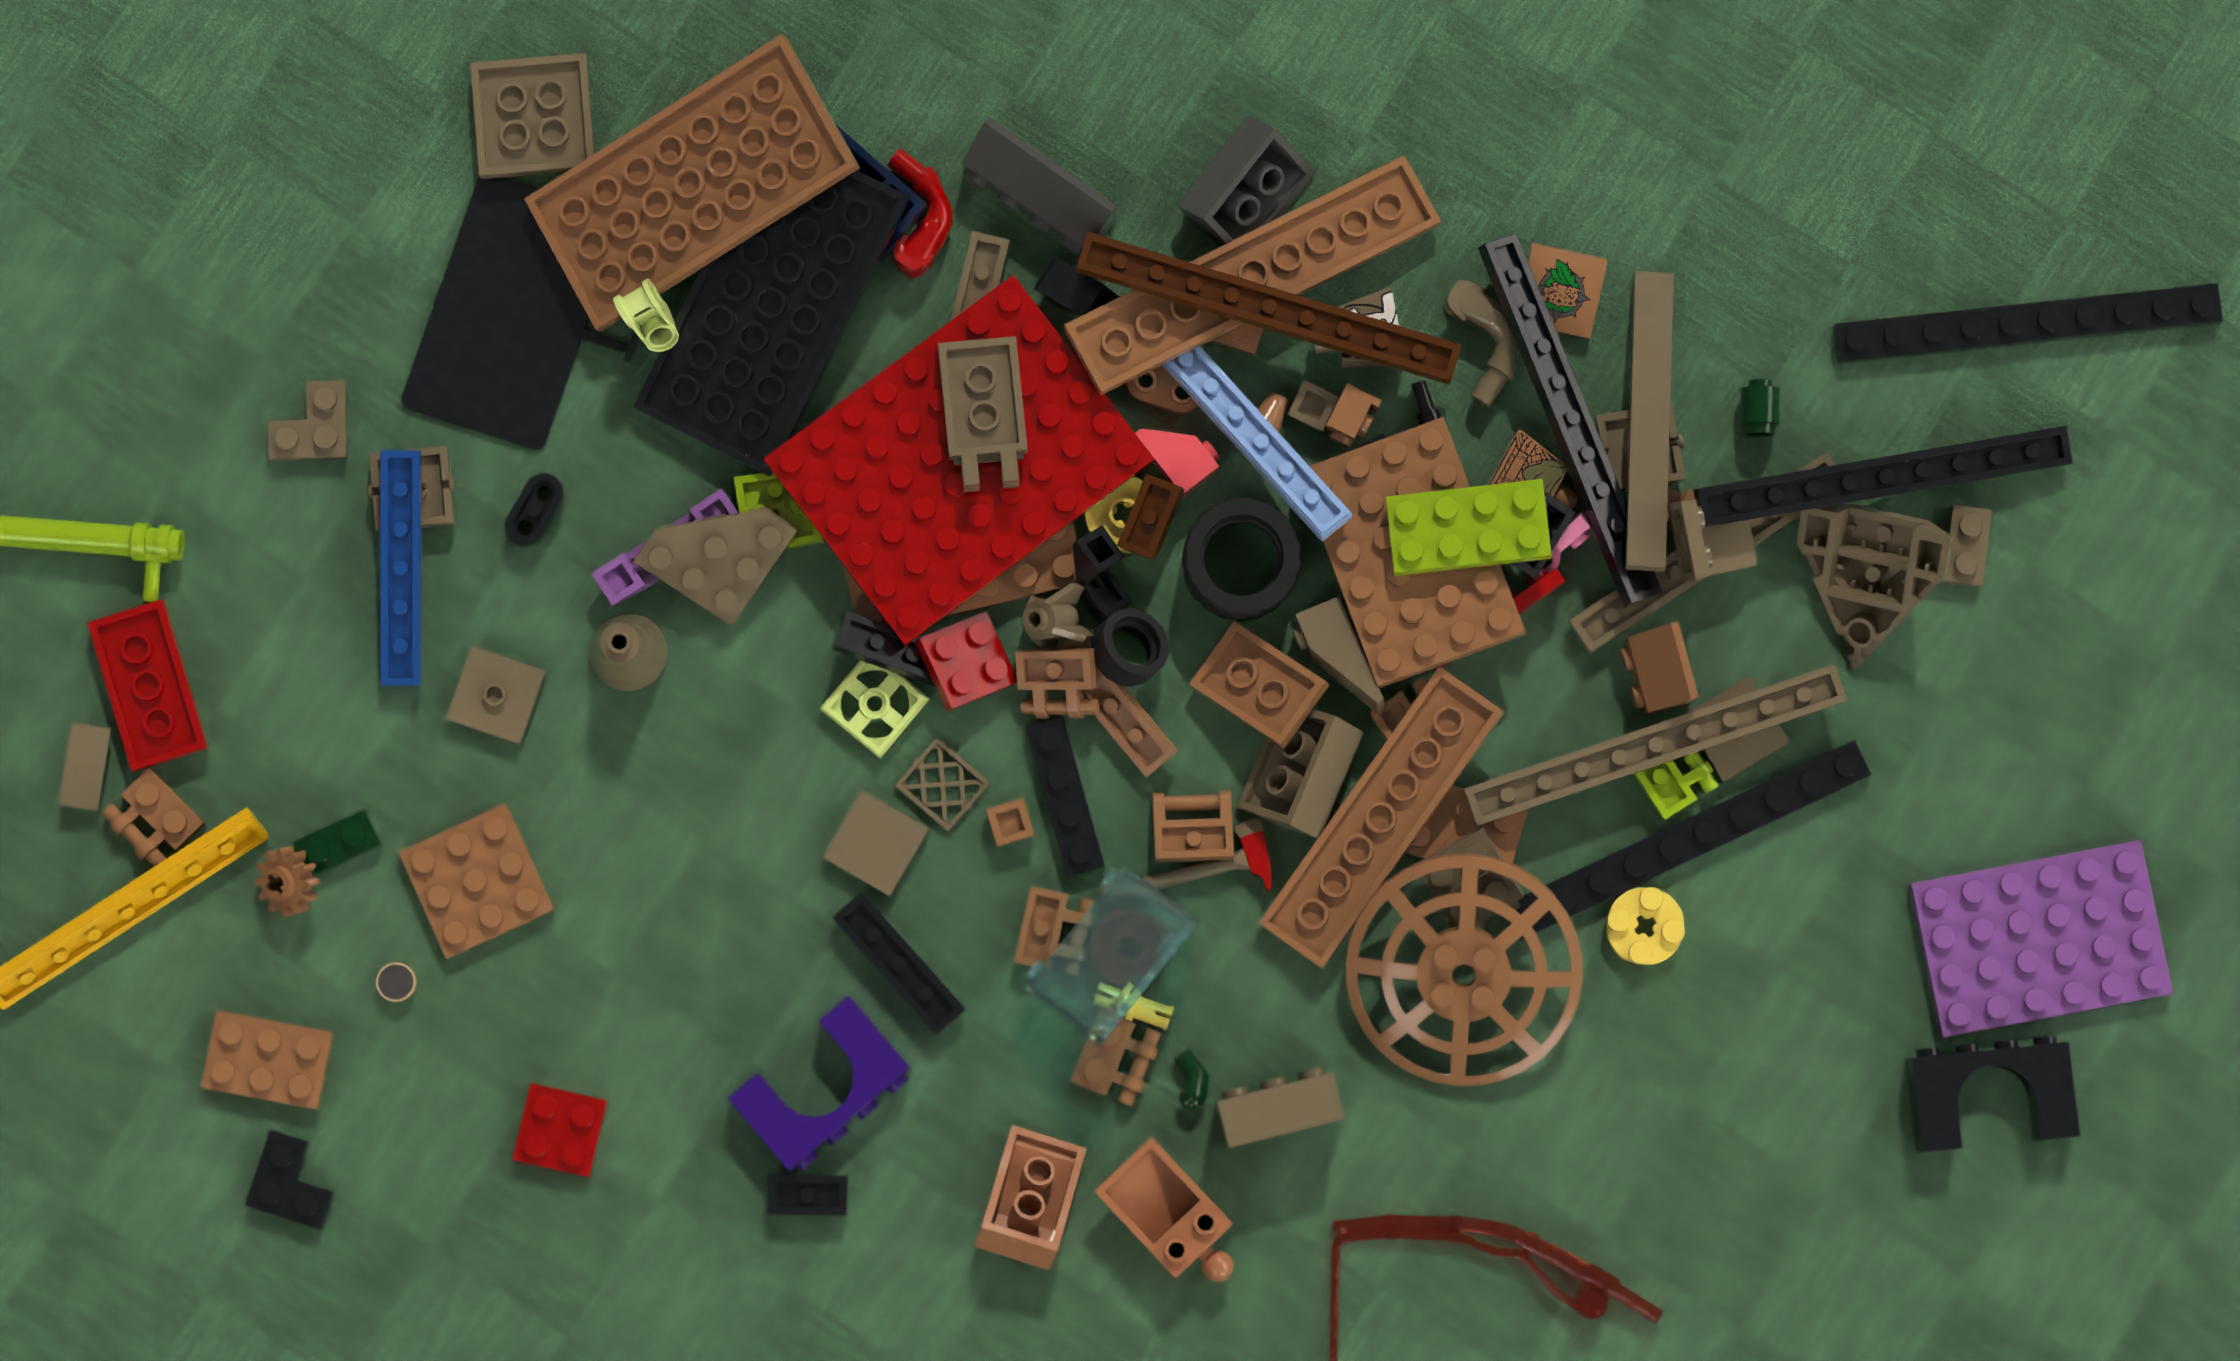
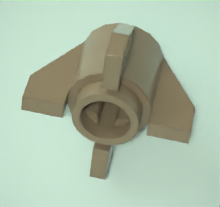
M1070 583L1048 599L1043 598L1041 595L1030 596L1023 612L1022 621L1024 629L1037 649H1055L1061 638H1069L1082 643L1091 642L1094 635L1083 626L1078 625L1077 610L1071 605L1077 604L1085 588L1080 583Z

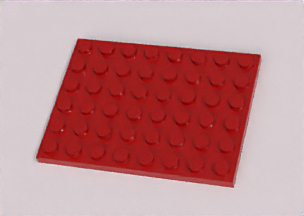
M1014 275L763 458L766 465L904 646H907L1155 460L1105 394L1099 395L1082 363ZM1016 336L1028 448L1027 453L1024 454V459L1017 460L1019 487L1003 489L1001 463L989 462L978 463L980 490L964 492L961 465L954 466L953 460H949L938 343Z

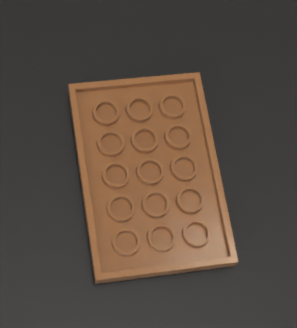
M1444 417L1310 466L1352 513V519L1327 537L1323 543L1370 669L1379 688L1526 634L1500 564L1401 576L1394 575L1386 496L1470 487Z

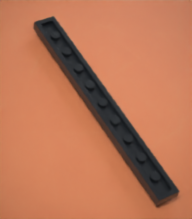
M1513 234L1484 243L1478 248L1623 606L1626 607L1655 597L1663 592L1655 571L1625 569L1627 503L1518 236Z
M2218 283L1835 323L1833 331L1837 363L1843 364L2213 325L2223 322L2219 286Z
M2067 426L1709 486L1693 489L1697 506H1700L1703 510L1705 527L2070 465L2073 464Z
M1853 740L1555 880L1546 886L1556 895L1569 916H1574L1865 779L1872 774L1856 741ZM1532 892L1524 895L1522 899L1518 900L1521 906L1516 911L1522 914L1538 897ZM1548 911L1532 928L1537 933L1558 922L1552 913ZM1521 936V937L1518 939V941L1523 940V939H1525V938H1524L1523 936Z

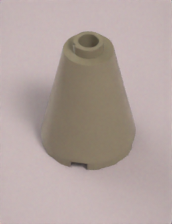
M620 614L606 620L594 633L589 648L591 666L598 678L616 690L629 692L644 688L656 681L666 666L668 653L664 635L658 626L648 618L637 614ZM627 642L623 649L618 650L622 643Z

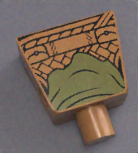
M1518 429L1488 485L1543 479L1544 492L1549 493L1573 510L1579 498L1578 493L1560 484L1568 470L1566 464L1525 432Z

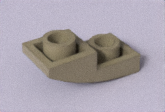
M77 722L71 723L58 805L98 811L104 770L107 764L111 728Z

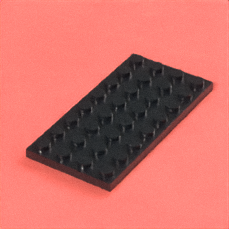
M856 170L701 268L675 321L679 334L678 341L671 349L659 353L633 407L768 476H772L773 472L766 465L763 458L793 437L911 197Z

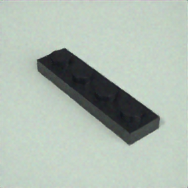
M1063 716L1025 726L1067 878L1104 868L1103 857Z
M862 892L832 917L936 1036L966 1010Z

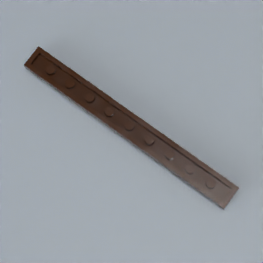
M1088 231L1075 271L1448 385L1452 381L1462 346L1458 343Z

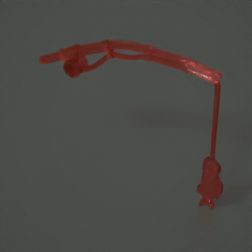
M1390 1213L1348 1220L1340 1219L1332 1223L1333 1231L1339 1235L1334 1238L1331 1246L1329 1361H1338L1341 1245L1354 1241L1410 1239L1450 1241V1243L1460 1242L1496 1257L1516 1258L1517 1261L1525 1264L1555 1298L1587 1319H1596L1603 1316L1608 1308V1300L1614 1298L1655 1324L1664 1311L1621 1285L1620 1279L1592 1262L1588 1264L1566 1250L1539 1238V1235L1532 1231L1528 1233L1517 1226L1495 1220L1464 1217L1461 1215L1429 1216L1395 1215ZM1460 1230L1500 1237L1514 1242L1521 1247V1250L1484 1244L1471 1236L1460 1233ZM1532 1253L1560 1268L1587 1287L1580 1290L1575 1299L1550 1280L1529 1257V1254Z

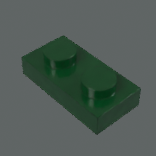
M365 809L293 841L297 852L303 850L306 852L304 863L316 864L315 869L311 871L312 877L382 846L370 816Z

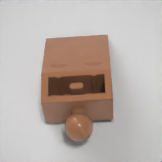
M1152 1137L1094 1191L1174 1279L1183 1273L1198 1257L1203 1261L1202 1270L1209 1280L1222 1282L1231 1276L1234 1264L1230 1255L1221 1250L1214 1251L1210 1246L1233 1223ZM1208 1215L1212 1218L1213 1226L1210 1230L1204 1231L1198 1227L1197 1222L1201 1216ZM1180 1243L1184 1247V1254L1180 1258H1173L1169 1254V1246L1171 1244Z

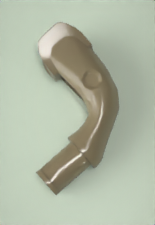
M1459 280L1444 302L1446 312L1461 324L1468 322L1484 331L1496 343L1495 350L1486 363L1488 369L1470 396L1475 402L1489 409L1506 382H1511L1514 379L1517 343L1501 305L1486 295L1485 290L1476 283Z

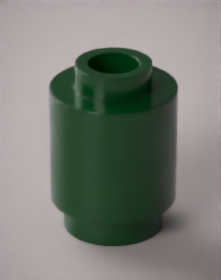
M1752 379L1749 380V386L1741 388L1740 425L1744 427L1745 436L1770 437L1776 435V427L1780 425V388L1772 386V380Z

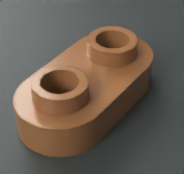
M1162 366L1126 383L1129 395L1140 403L1179 415L1192 413L1198 408L1197 403L1190 396L1184 400L1177 398L1175 391L1181 386ZM1141 376H1150L1153 379V384L1148 388L1141 387L1138 383Z

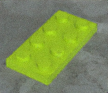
M1543 479L1386 496L1395 576L1552 559Z

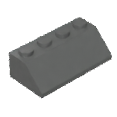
M991 117L986 119L963 160V170L967 173L965 178L972 185L980 190L988 187L999 195L996 200L1001 205L1014 213L1017 209L1021 210L1030 217L1028 223L1045 235L1050 231L1062 239L1059 244L1076 257L1082 251L1087 231L1105 237L1116 222L1115 204Z

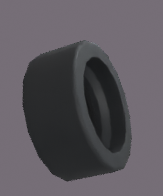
M1133 608L1115 611L1094 630V637L1090 642L1091 648H1094L1095 664L1098 670L1107 679L1121 686L1134 687L1144 684L1165 665L1169 654L1168 639L1162 626L1153 616ZM1115 629L1127 630L1142 642L1147 654V663L1144 666L1133 665L1125 661L1117 653L1112 638V632Z

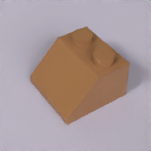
M1678 621L1630 636L1624 641L1625 648L1620 649V656L1625 671L1631 670L1635 685L1630 686V693L1635 709L1641 708L1643 717L1687 706L1699 698Z

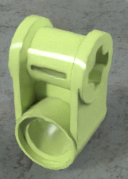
M648 278L642 281L641 287L627 295L613 297L614 304L626 325L635 331L649 350L664 352L671 349L677 343L679 334L670 309Z

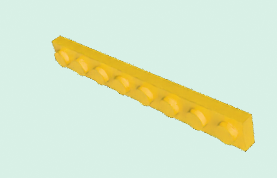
M248 807L244 808L0 966V1008L5 1010L269 839L270 837L264 826Z

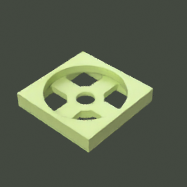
M860 660L821 706L820 710L881 759L928 703L930 698L902 675ZM869 671H882L888 674L878 688L869 689L856 678L858 675ZM900 685L906 689L909 698V710L904 717L890 706V697ZM845 691L849 692L859 701L860 707L859 711L849 722L844 719L841 710L842 695ZM873 696L879 697L883 703L881 709L871 711L867 707L869 698ZM879 718L893 729L889 735L880 738H869L861 733L872 719Z

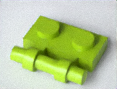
M1698 752L1683 757L1691 770L1684 776L1673 760L1633 774L1662 821L1698 800L1690 788V785L1698 781L1706 794L1719 786L1711 774L1714 770L1708 761L1704 763Z

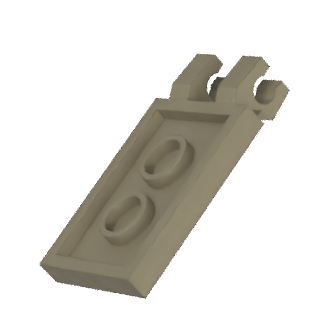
M1016 336L938 343L949 460H953L954 466L961 465L964 492L980 490L978 463L1000 462L1003 489L1019 487L1017 460L1024 459V454L1027 453L1028 448Z

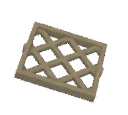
M937 737L923 754L914 760L913 765L895 784V787L949 832L963 814L972 808V804L990 785V782ZM938 749L939 763L924 764V758L930 751ZM943 749L957 762H944ZM958 767L959 781L945 782L944 768ZM963 767L977 779L964 780ZM939 768L940 782L926 783L925 769ZM920 769L921 783L906 784V779L914 770ZM965 785H979L977 793L971 799L965 800ZM960 786L961 800L946 801L945 787ZM940 787L941 801L927 802L926 788ZM921 789L922 802L908 790ZM961 805V811L953 820H947V806ZM942 806V820L928 807Z

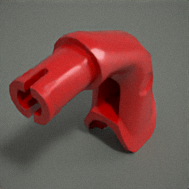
M900 148L892 156L887 166L912 185V191L921 196L929 206L926 217L909 236L904 234L900 238L893 253L895 266L909 278L915 279L930 269L935 262V256L947 240L953 225V209L935 169L931 166L926 168Z

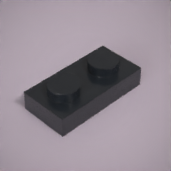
M768 1174L767 1214L847 1216L848 1176Z

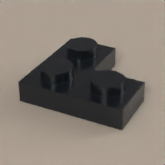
M270 1130L245 1206L320 1230L323 1228L335 1191L297 1180L310 1143L309 1141Z

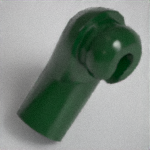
M1188 1048L1174 1061L1187 1077L1185 1090L1179 1094V1101L1184 1108L1192 1110L1197 1106L1203 1105L1206 1101L1210 1077Z

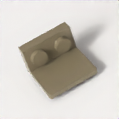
M1695 498L1668 504L1682 581L1710 577V575L1757 565L1749 520L1705 527L1703 510L1700 506H1697Z

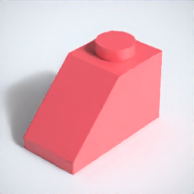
M1140 429L1135 433L1154 457L1153 464L1166 481L1185 489L1181 500L1219 471V465L1216 461L1220 459V456L1207 440L1201 443L1195 435Z

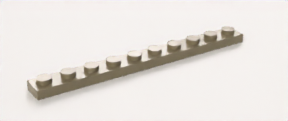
M1832 664L1464 788L1463 792L1474 824L1477 827L1809 715L1848 700L1836 666Z

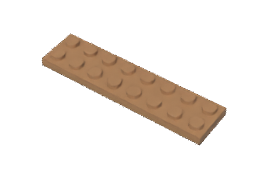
M1439 666L1263 915L1259 924L1317 966L1324 969L1354 927L1359 914L1370 897L1385 883L1505 712Z

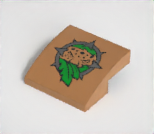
M1532 242L1527 261L1556 332L1590 339L1607 259Z

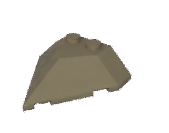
M1838 504L1801 511L1797 545L1802 556L1806 555L1815 575L1813 581L1837 635L1841 634L1850 654L1847 657L1853 671L1947 575L1953 536L1929 520L1857 504Z

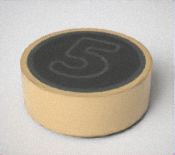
M398 962L389 963L379 971L376 978V987L380 995L386 1000L403 1002L409 999L416 991L417 977L413 969L408 965Z

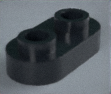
M547 473L536 474L524 486L505 521L506 535L515 545L524 548L532 547L538 544L545 535L565 496L564 488L555 476ZM543 488H549L552 491V496L548 501H541L538 498V494ZM523 522H530L533 525V529L528 535H522L519 532V527Z

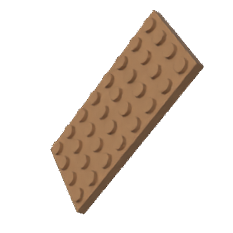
M780 34L527 196L524 200L595 330L602 332L622 319L614 304L613 297L627 295L641 287L642 281L647 278L653 283L659 294H662L855 172L860 167L787 37Z

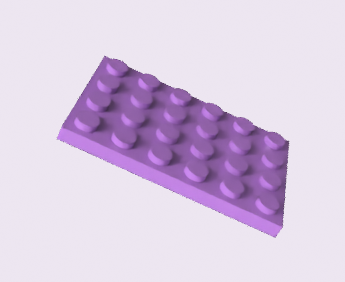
M2141 840L1909 884L1940 1038L2173 994Z

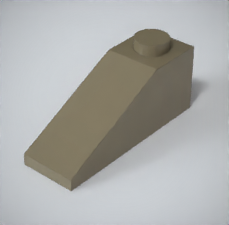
M1339 597L1296 613L1297 627L1292 629V633L1299 650L1307 649L1311 660L1377 714L1384 712V698L1376 684L1373 673Z

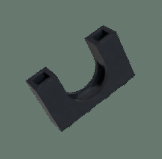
M2056 1035L2032 1038L2033 1046L2018 1047L2017 1039L1995 1041L1993 1050L1979 1051L1978 1043L1956 1045L1954 1054L1940 1055L1939 1047L1917 1049L1915 1058L1905 1059L1916 1153L1963 1149L1958 1113L1959 1093L1970 1075L1987 1066L2007 1070L2022 1083L2028 1096L2033 1141L2080 1137L2069 1042L2057 1043Z

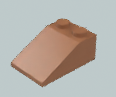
M1012 1125L974 1247L1050 1270L1058 1252L1087 1148Z

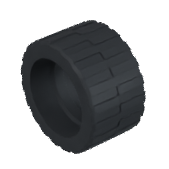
M1247 497L1246 499L1230 498L1228 501L1212 505L1206 512L1203 511L1188 531L1182 556L1184 580L1195 601H1198L1203 606L1202 608L1209 613L1212 612L1218 615L1219 618L1226 620L1234 619L1236 621H1245L1253 618L1255 620L1277 609L1279 604L1289 596L1297 579L1301 560H1299L1301 552L1300 543L1297 541L1294 527L1286 520L1287 517L1281 511L1275 510L1272 505ZM1249 524L1264 531L1275 545L1278 555V566L1275 576L1265 588L1257 593L1245 596L1226 593L1211 581L1206 572L1204 554L1207 544L1219 530L1229 525Z

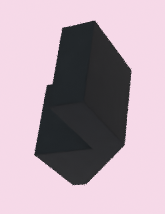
M1056 257L1051 259L1033 288L1058 309L1075 314L1078 317L1119 298L1116 293L1090 276L1075 272L1076 268Z
M1103 525L1072 544L1076 583H1080L1085 587L1080 597L1099 624L1103 623L1115 611L1127 608L1133 602L1111 572V569L1125 556Z

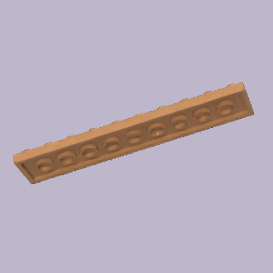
M1404 155L1190 263L1300 296L1438 227L1441 220ZM1133 290L1064 324L1063 329L1101 396L1245 323Z

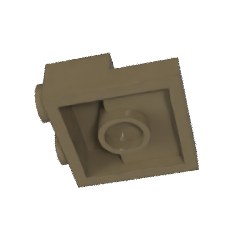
M1482 825L1428 857L1432 858L1445 854L1474 853L1504 860ZM1447 869L1421 877L1433 898L1450 893H1461L1462 869ZM1478 869L1477 894L1498 899L1515 910L1521 906L1518 900L1523 898V889L1519 883L1497 873ZM1460 906L1439 909L1450 928L1459 926ZM1476 907L1475 927L1484 930L1487 927L1485 920L1496 913Z

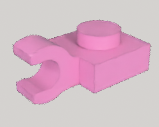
M1584 508L1572 517L1551 552L1553 561L1545 567L1548 573L1559 566L1561 552L1570 545L1573 549H1576L1591 535L1588 531L1591 525Z

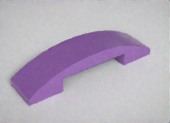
M721 488L690 508L689 513L672 523V525L738 512ZM645 542L626 554L623 552L591 573L612 607L633 597L660 580L634 563V558Z

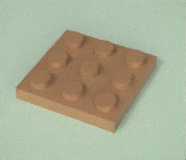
M507 803L398 852L446 959L453 958L555 911Z

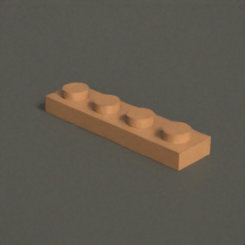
M1068 639L1057 649L1091 648L1089 642L1082 643ZM1095 664L1097 687L1092 690H1082V695L1084 699L1098 700L1099 712L1095 717L1147 778L1178 752V749L1128 689L1107 679Z

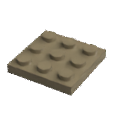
M586 53L470 63L480 179L566 172L595 154Z

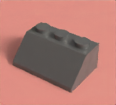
M1246 116L1177 204V207L1197 228L1223 246L1281 217L1315 172L1274 127Z

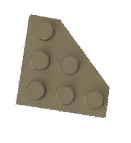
M766 507L749 509L746 512L730 515L722 514L695 519L693 522L677 525L655 527L634 558V563L732 626L797 532V527Z

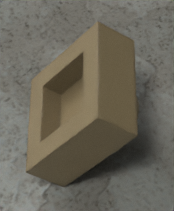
M1304 380L1287 414V418L1322 434L1339 396Z

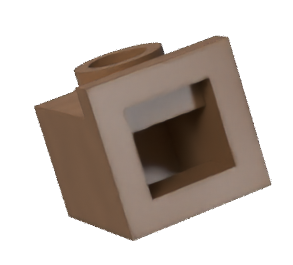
M1347 383L1324 430L1331 434L1329 439L1342 447L1350 448L1356 435L1364 438L1374 418L1367 413L1369 410L1377 413L1382 400Z

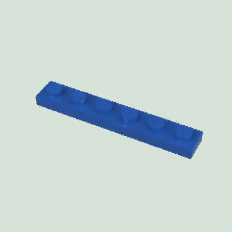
M380 450V685H422V450Z

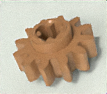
M292 846L264 853L266 861L256 864L257 869L263 874L262 877L254 880V883L261 886L263 890L259 894L258 899H269L268 911L272 913L280 910L283 918L309 911L308 902L318 900L317 894L312 891V886L321 883L318 878L312 877L311 874L316 864H305L306 852L303 850L294 853Z

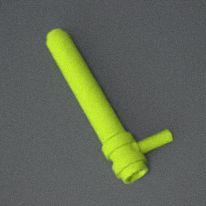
M0 515V546L129 556L133 561L145 562L143 601L147 602L159 600L161 563L170 564L173 560H182L185 549L184 531L175 529L174 525L161 524L159 528H154L151 523L135 522L134 526Z

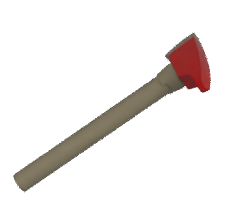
M1256 817L1247 820L1234 828L1243 848L1234 853L1233 860H1210L1103 888L1101 892L1104 903L1115 902L1232 870H1250L1252 875L1263 880L1266 892H1271L1270 859L1260 818Z

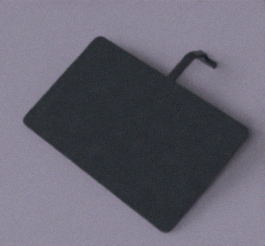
M478 177L401 401L408 409L526 448L540 450L546 444L581 340L625 352L624 361L630 363L632 355L636 352L639 336L633 331L629 343L585 330L589 317L524 198L539 188L505 177L480 179Z

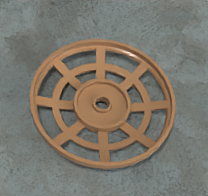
M1474 853L1445 854L1424 859L1404 868L1387 880L1370 897L1359 914L1349 939L1346 958V984L1351 1006L1362 1030L1374 1046L1392 1063L1412 1075L1434 1083L1453 1086H1480L1503 1081L1525 1071L1541 1060L1559 1042L1570 1025L1579 1003L1583 981L1582 952L1577 931L1567 910L1556 895L1536 876L1521 867L1493 856ZM1447 869H1462L1461 893L1437 896L1421 903L1415 908L1400 890L1409 882L1429 873ZM1478 869L1508 877L1529 889L1538 898L1522 914H1519L1514 908L1498 899L1477 894ZM1388 900L1403 919L1397 924L1390 935L1382 960L1359 957L1360 946L1367 927L1378 909ZM1460 906L1459 926L1448 928L1438 934L1424 919L1425 916L1439 909ZM1476 907L1493 911L1507 919L1511 924L1495 938L1490 933L1475 927ZM1548 911L1557 920L1566 939L1571 971H1547L1543 946L1532 926ZM1412 929L1425 944L1418 963L1394 962L1399 944L1406 933ZM1521 936L1525 938L1532 952L1535 971L1511 969L1510 959L1506 950ZM1466 964L1474 969L1476 975L1470 983L1461 984L1453 978V970L1459 965ZM1358 974L1381 977L1385 1001L1396 1022L1380 1034L1372 1025L1363 1007L1358 987ZM1393 978L1417 981L1418 990L1423 1000L1407 1013L1404 1012L1398 1001ZM1510 987H1534L1527 1008L1521 1017L1516 1020L1502 1006ZM1546 987H1570L1568 1000L1560 1020L1550 1036L1540 1044L1525 1029L1531 1024L1538 1013L1545 996ZM1435 1012L1441 1017L1453 1021L1452 1042L1433 1037L1417 1025ZM1490 1016L1504 1030L1503 1033L1488 1040L1468 1043L1469 1022ZM1408 1033L1415 1040L1429 1048L1451 1054L1450 1075L1417 1066L1399 1055L1390 1046ZM1512 1040L1528 1054L1527 1057L1518 1063L1500 1071L1466 1076L1467 1055L1489 1052L1506 1045Z

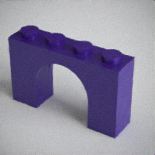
M849 995L819 1020L821 1025L846 1053L853 1069L851 1091L840 1107L831 1113L816 1117L797 1113L783 1101L761 1073H756L728 1097V1100L788 1171H792L797 1166L802 1172L819 1157L815 1152L818 1147L826 1141L831 1146L849 1132L845 1124L856 1115L863 1120L879 1106L875 1100L886 1089L893 1094L909 1080L905 1073L911 1067Z

